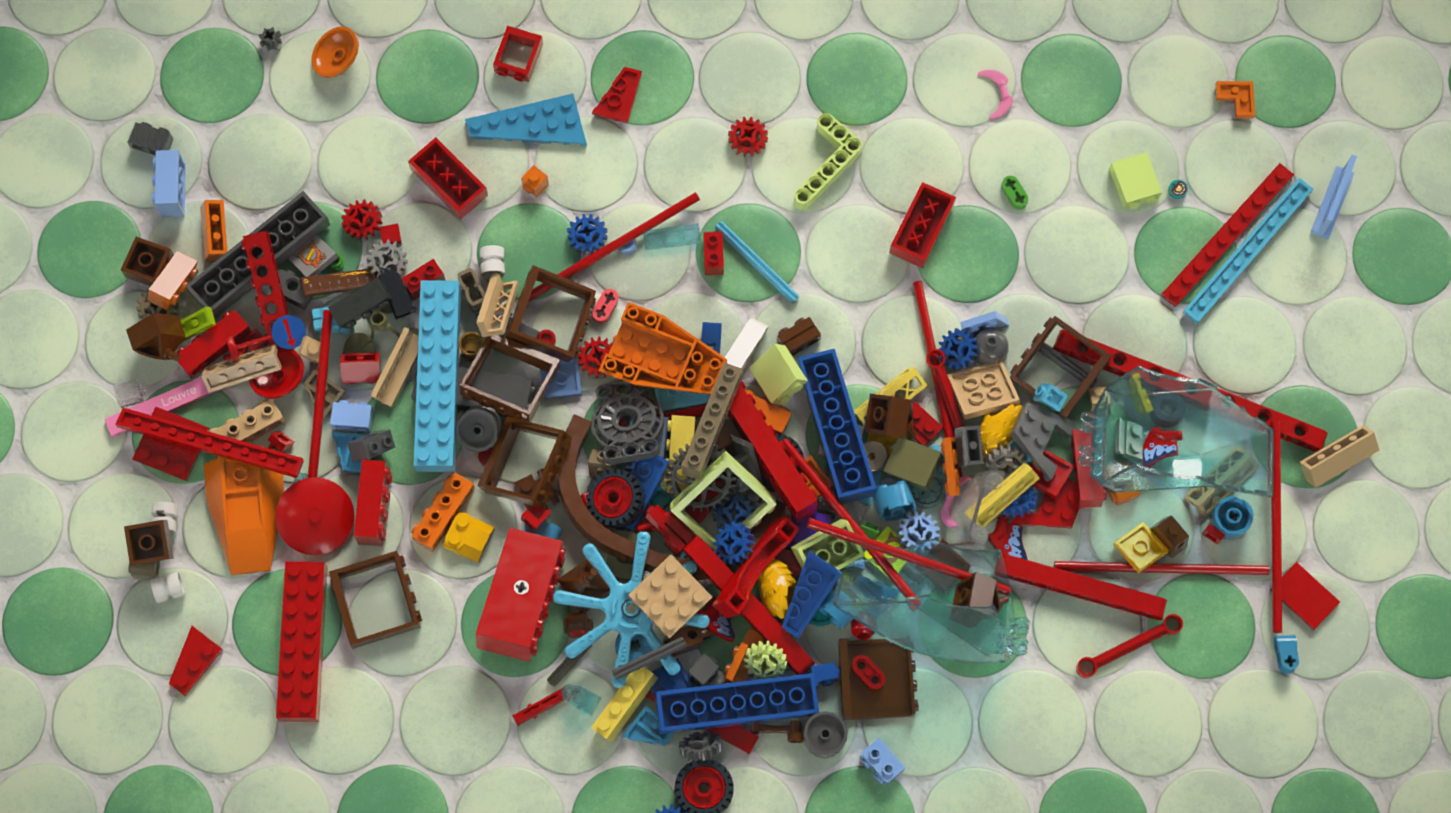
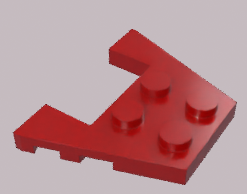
M1068 478L1056 499L1044 493L1037 514L1030 512V514L1023 513V517L1016 515L1011 523L1028 526L1072 528L1079 511L1076 484Z

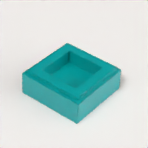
M659 486L651 504L654 507L659 505L664 510L673 501V498Z

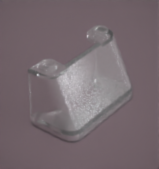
M997 470L966 475L971 478L960 487V496H957L952 512V519L958 526L955 528L948 527L945 539L953 549L981 557L987 543L988 531L984 526L976 524V519L982 499L992 490L1001 487L1005 473Z

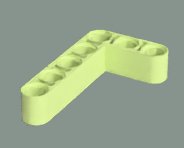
M828 113L821 114L818 117L817 131L837 150L795 192L794 204L799 210L808 209L861 153L862 143L860 139ZM827 122L829 126L824 127L821 123ZM841 134L843 138H836L835 135ZM855 146L857 149L850 150L848 147ZM839 158H841V159H843L845 162H844V163H838L836 160L839 159ZM830 171L832 175L826 176L824 175V172ZM818 184L820 187L814 189L811 187V185ZM806 197L808 200L803 202L800 201L798 198Z

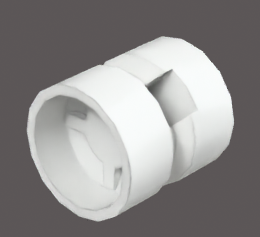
M489 245L480 249V261H482L480 271L482 277L491 278L493 273H499L501 277L505 275V264L502 262L505 258L503 247Z
M154 502L152 506L154 518L151 519V522L168 520L170 534L176 533L177 521L174 518L178 516V505L171 502Z
M178 571L167 574L166 579L159 576L150 580L157 603L169 600L170 596L174 599L185 596L183 582Z

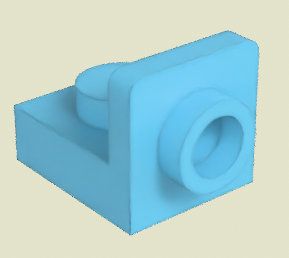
M1041 383L1035 391L1033 400L1042 402L1052 410L1060 412L1068 395L1052 384Z

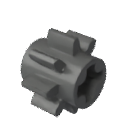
M274 27L271 29L264 28L263 33L259 34L261 47L266 45L267 51L270 49L277 50L278 44H282L280 31L275 33Z

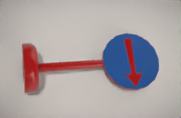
M292 315L282 316L274 322L271 329L272 335L236 345L232 336H226L225 340L232 362L239 360L238 349L272 339L279 347L284 349H294L300 346L303 337L306 336V328L303 322L298 317Z

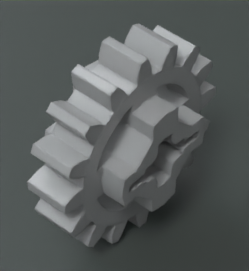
M388 239L386 244H383L382 240L379 241V246L373 244V250H368L370 256L366 258L367 262H371L367 264L368 269L372 268L371 275L377 273L378 278L382 270L389 267L391 269L397 267L396 273H399L401 277V271L406 270L404 265L408 263L407 259H403L407 256L406 252H401L403 246L396 247L397 242L395 241L392 245ZM395 253L398 255L399 259L395 258ZM390 255V261H388L384 266V260H386ZM374 259L379 263V268L376 266Z
M1009 444L1006 448H1003L1001 445L1000 450L994 448L993 454L988 453V459L985 460L986 471L989 473L990 478L995 477L996 482L1000 479L1004 481L1024 462L1026 464L1028 462L1022 450L1018 451L1017 446L1012 449Z

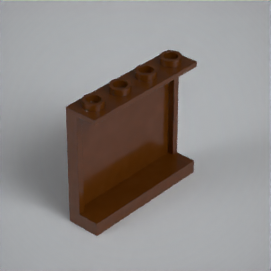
M907 635L906 638L852 641H847V638L839 639L838 651L843 720L914 717L915 711H919L918 699L914 700V692H917V681L913 680L916 664L915 660L911 658V653H914V641H910V635ZM856 656H867L884 673L885 684L881 689L871 690L853 672L852 661ZM859 663L858 668L864 669L865 665L863 663ZM876 677L871 679L872 683L877 684L879 682L878 678Z

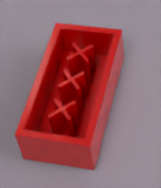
M436 137L408 161L410 170L460 220L488 196L487 187Z
M922 182L890 246L889 253L920 268H924L954 207L956 197Z
M362 460L354 537L358 545L382 546V541L386 540L384 522L388 521L386 503H390L388 484H392V473H390V468H388L385 461Z

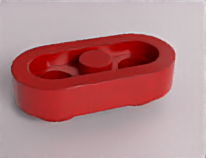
M859 655L853 659V672L868 688L879 690L884 686V673L867 656ZM863 663L865 668L859 669L858 664ZM876 677L878 678L879 682L877 684L872 683L871 679Z

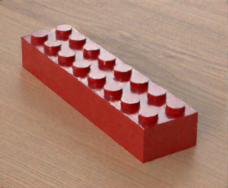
M741 380L727 417L732 419L741 438L753 444L759 466L796 523H799L817 512L818 496L813 488L809 489L806 483L808 481L802 472L799 474L797 471L795 460L792 456L788 457L785 452L787 449L782 441L778 442L775 437L777 434L772 425H767L765 422L766 416L761 409L757 410L754 405L756 404L755 399L751 394L746 393L744 390L746 386Z
M285 561L276 718L279 722H319L328 572L325 562Z

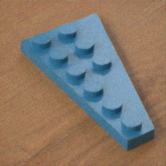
M574 94L465 119L470 139L521 140L522 142L563 143V145L580 144V146H587Z

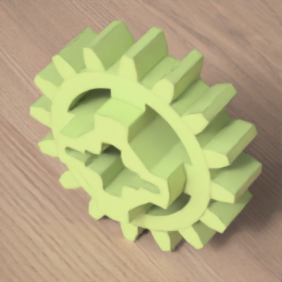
M759 641L758 646L753 643L751 648H747L743 660L745 662L744 668H748V674L754 673V679L758 676L761 679L777 678L779 674L783 675L786 668V654H782V648L776 649V643L771 646L769 641L766 642V645Z

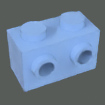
M345 400L333 402L330 425L333 430L371 433L374 410L366 402H358V404H350L349 401Z
M880 738L876 739L860 754L862 758L860 759L861 763L867 769L871 768L875 773L873 775L878 783H884L885 786L905 770L903 764Z

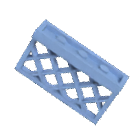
M1352 154L1343 168L1336 166L1310 233L1329 239L1353 178L1354 172H1352L1357 156Z

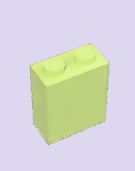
M1147 152L1111 163L1109 171L1124 209H1135L1141 206V204H1152L1158 201L1162 191Z
M773 344L749 367L771 404H786L790 397L800 391L808 381L785 345Z

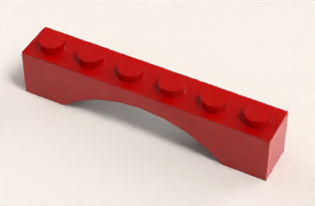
M787 515L772 521L752 549L753 552L749 553V559L744 560L713 603V606L725 618L739 615L749 601L751 590L761 573L774 557L791 542L798 532L799 528Z

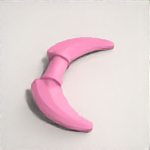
M996 70L978 72V76L987 77L994 81L1001 93L1000 105L989 118L996 119L1003 116L1009 111L1013 103V97L1008 94L1006 87L1008 78Z
M960 477V487L969 481L971 477ZM946 493L945 504L940 512L941 520L947 527L955 528L958 524L952 519L951 511L953 500L956 496H949V493Z

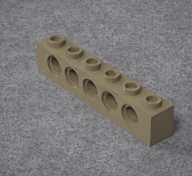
M724 362L683 461L682 474L698 480L702 479L743 378L742 368Z

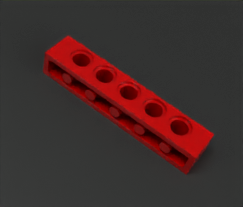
M268 231L243 236L244 240H241L243 251H247L248 259H246V265L248 270H251L253 276L250 278L251 285L257 292V296H255L256 305L258 308H261L262 312L260 322L266 329L264 337L272 335V324L278 318L289 315ZM256 247L261 248L263 251V255L260 258L254 255ZM260 266L267 268L266 276L259 274L258 269ZM266 284L272 288L270 295H266L263 292V287ZM270 303L275 304L277 308L274 314L270 313L267 309ZM273 339L265 341L270 346L276 344Z

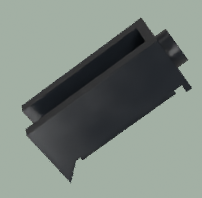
M389 267L382 270L378 278L383 281L393 298L389 301V306L395 319L398 320L415 313L417 307L412 306L399 273H396L397 267L394 269Z

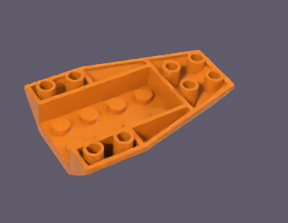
M628 302L621 317L622 324L609 354H605L599 372L636 386L711 395L724 362L727 363L728 359L664 315Z
M218 457L205 463L206 502L231 575L271 571L278 534L275 519L276 507L284 493L283 474L223 457Z

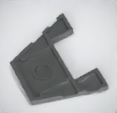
M1026 403L1022 406L1010 435L1022 451L1029 454L1033 460L1032 464L1036 469L1039 468L1044 474L1042 477L1048 482L1052 480L1057 469V465L1043 455L1052 431L1055 429L1065 438L1071 436L1076 422Z

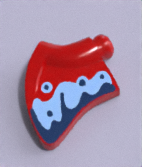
M1158 426L1154 427L1147 435L1143 444V467L1149 468L1164 458L1178 456L1177 441L1183 439L1182 431H1164Z
M999 515L994 531L987 535L990 544L1000 554L1028 560L1022 542L1023 526L1007 522L1008 517Z
M712 596L705 604V607L696 613L705 614L709 617L710 623L706 627L708 631L726 641L734 642L736 637L732 628L731 617L725 618L713 606L717 597Z

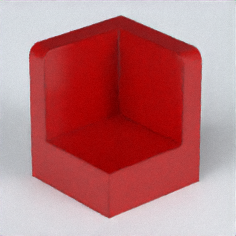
M532 506L529 511L526 510L521 515V521L536 532L551 516L552 511Z

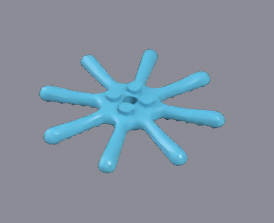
M642 531L637 534L632 577L626 584L617 581L593 544H586L583 547V554L609 586L610 594L605 599L557 590L553 594V601L557 604L600 609L606 615L605 621L601 625L565 648V654L568 658H575L611 630L617 631L621 636L615 668L628 663L631 640L636 635L644 636L653 650L664 645L652 629L653 622L628 597L642 582L650 543L649 533ZM692 560L682 565L691 575L697 571V565ZM634 604L637 607V611L634 614H628L625 610L627 605ZM695 613L685 625L706 628L710 623V619L705 614ZM671 654L659 659L670 675H676L680 672V665ZM627 675L618 680L613 676V686L617 688L623 687L626 683Z

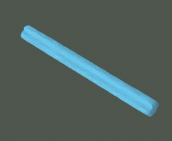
M720 221L715 226V230L722 232L723 238L789 302L793 304L798 300L799 295L725 223Z

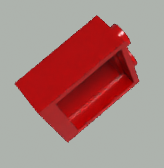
M507 25L493 62L494 72L503 77H506V75L513 77L519 82H529L543 46L542 36ZM509 41L533 47L525 69L501 62Z

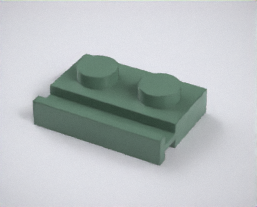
M1122 418L1115 421V455L1120 454L1122 457L1135 462H1140L1143 459V426L1130 421H1122Z

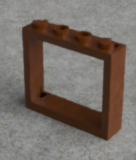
M533 265L526 277L506 338L570 363L573 358L576 359L580 350L577 347L579 341L582 342L586 331H583V328L590 321L591 315L589 311L590 308L593 309L595 306L596 298L594 296L596 290ZM535 281L584 300L568 350L518 331Z
M1054 316L1053 319L1050 317L1043 325L1045 330L1042 334L1038 333L1034 337L1032 348L1030 350L1027 348L1021 355L1023 359L1021 363L1013 366L1010 374H1012L1010 378L1035 396L1036 389L1019 378V376L1054 328L1058 325L1101 356L1065 407L1061 408L1060 412H1058L1065 418H1068L1112 356L1061 319Z
M501 335L488 336L459 385L460 395L466 400L478 402L483 407L495 409L502 415L507 414L519 422L530 424L560 370V360ZM492 349L549 372L528 410L471 387Z
M506 417L477 486L487 494L543 508L548 500L552 485L556 481L557 473L563 464L565 454L571 445L572 437L564 430L532 422L530 424L519 422L515 418ZM519 431L556 440L533 497L496 487Z
M398 551L329 571L352 649L421 628L419 622L422 621L420 611H416L414 607L417 600L414 591L410 592L408 586L412 583L409 574L404 573L403 567L406 566L403 555L399 556ZM395 562L412 622L358 639L341 579Z

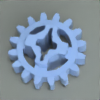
M914 511L913 516L908 513L906 519L902 518L901 525L897 529L900 531L897 537L902 538L900 544H907L906 550L911 547L913 548V553L919 549L922 554L924 549L929 552L932 548L931 546L935 547L937 544L936 540L940 537L937 534L940 527H935L936 520H930L932 515L925 517V512L918 515L917 511ZM910 523H912V527H909L908 529H906V527H907ZM931 536V538L927 542H925V538Z

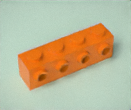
M453 472L451 476H447L443 483V489L435 494L432 500L433 504L430 508L427 507L422 514V521L420 524L417 523L411 531L413 541L431 552L435 550L451 526L455 516L460 512L475 489L474 483L456 472Z

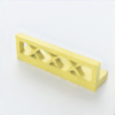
M908 367L875 394L895 397L897 390H905L904 399H911L928 385L915 367ZM916 377L921 385L916 389H909L910 380ZM869 399L854 410L856 420H859L864 427L866 421L864 417L867 415Z
M1024 462L966 514L980 529H983L1040 478Z

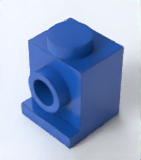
M834 662L811 666L810 672L814 673L816 689H818L819 684H822L823 687L830 686L837 679H841L839 667L835 668Z

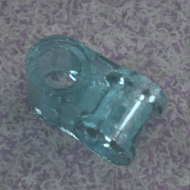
M567 684L562 689V697L565 701L587 715L592 716L601 700L600 696L582 686H575L573 684Z

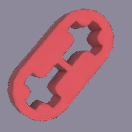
M607 289L601 294L592 311V316L596 323L603 324L607 322L617 306L619 300L615 290ZM610 295H613L614 301H613V300H610L609 303H608V305H607V304H606V302H607L606 296H607V297H610ZM605 308V317L601 316L600 318H598L597 312L600 313L602 309Z

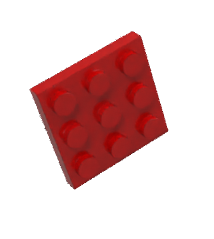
M156 406L152 413V416L205 431L210 430L207 426ZM143 435L132 460L187 482L200 451Z

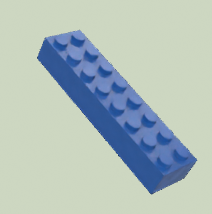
M835 348L798 357V366L808 380L803 386L836 498L841 504H846L873 497L876 494L877 488Z
M814 673L657 691L654 695L659 735L812 717L814 714L819 713Z

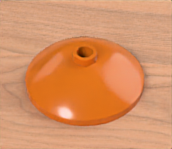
M336 27L326 32L316 43L312 53L311 62L314 71L322 77L332 78L348 70L358 54L359 40L356 33L348 27Z

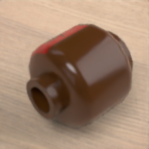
M585 612L570 613L567 618H564V633L568 634L570 638H580L593 630V620L589 619L588 614Z

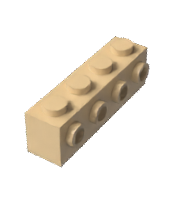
M265 399L257 407L243 411L241 416L235 419L231 418L223 426L212 428L209 432L250 443L286 422L274 400Z
M1362 425L1300 461L1305 480L1316 488L1380 451L1375 433Z

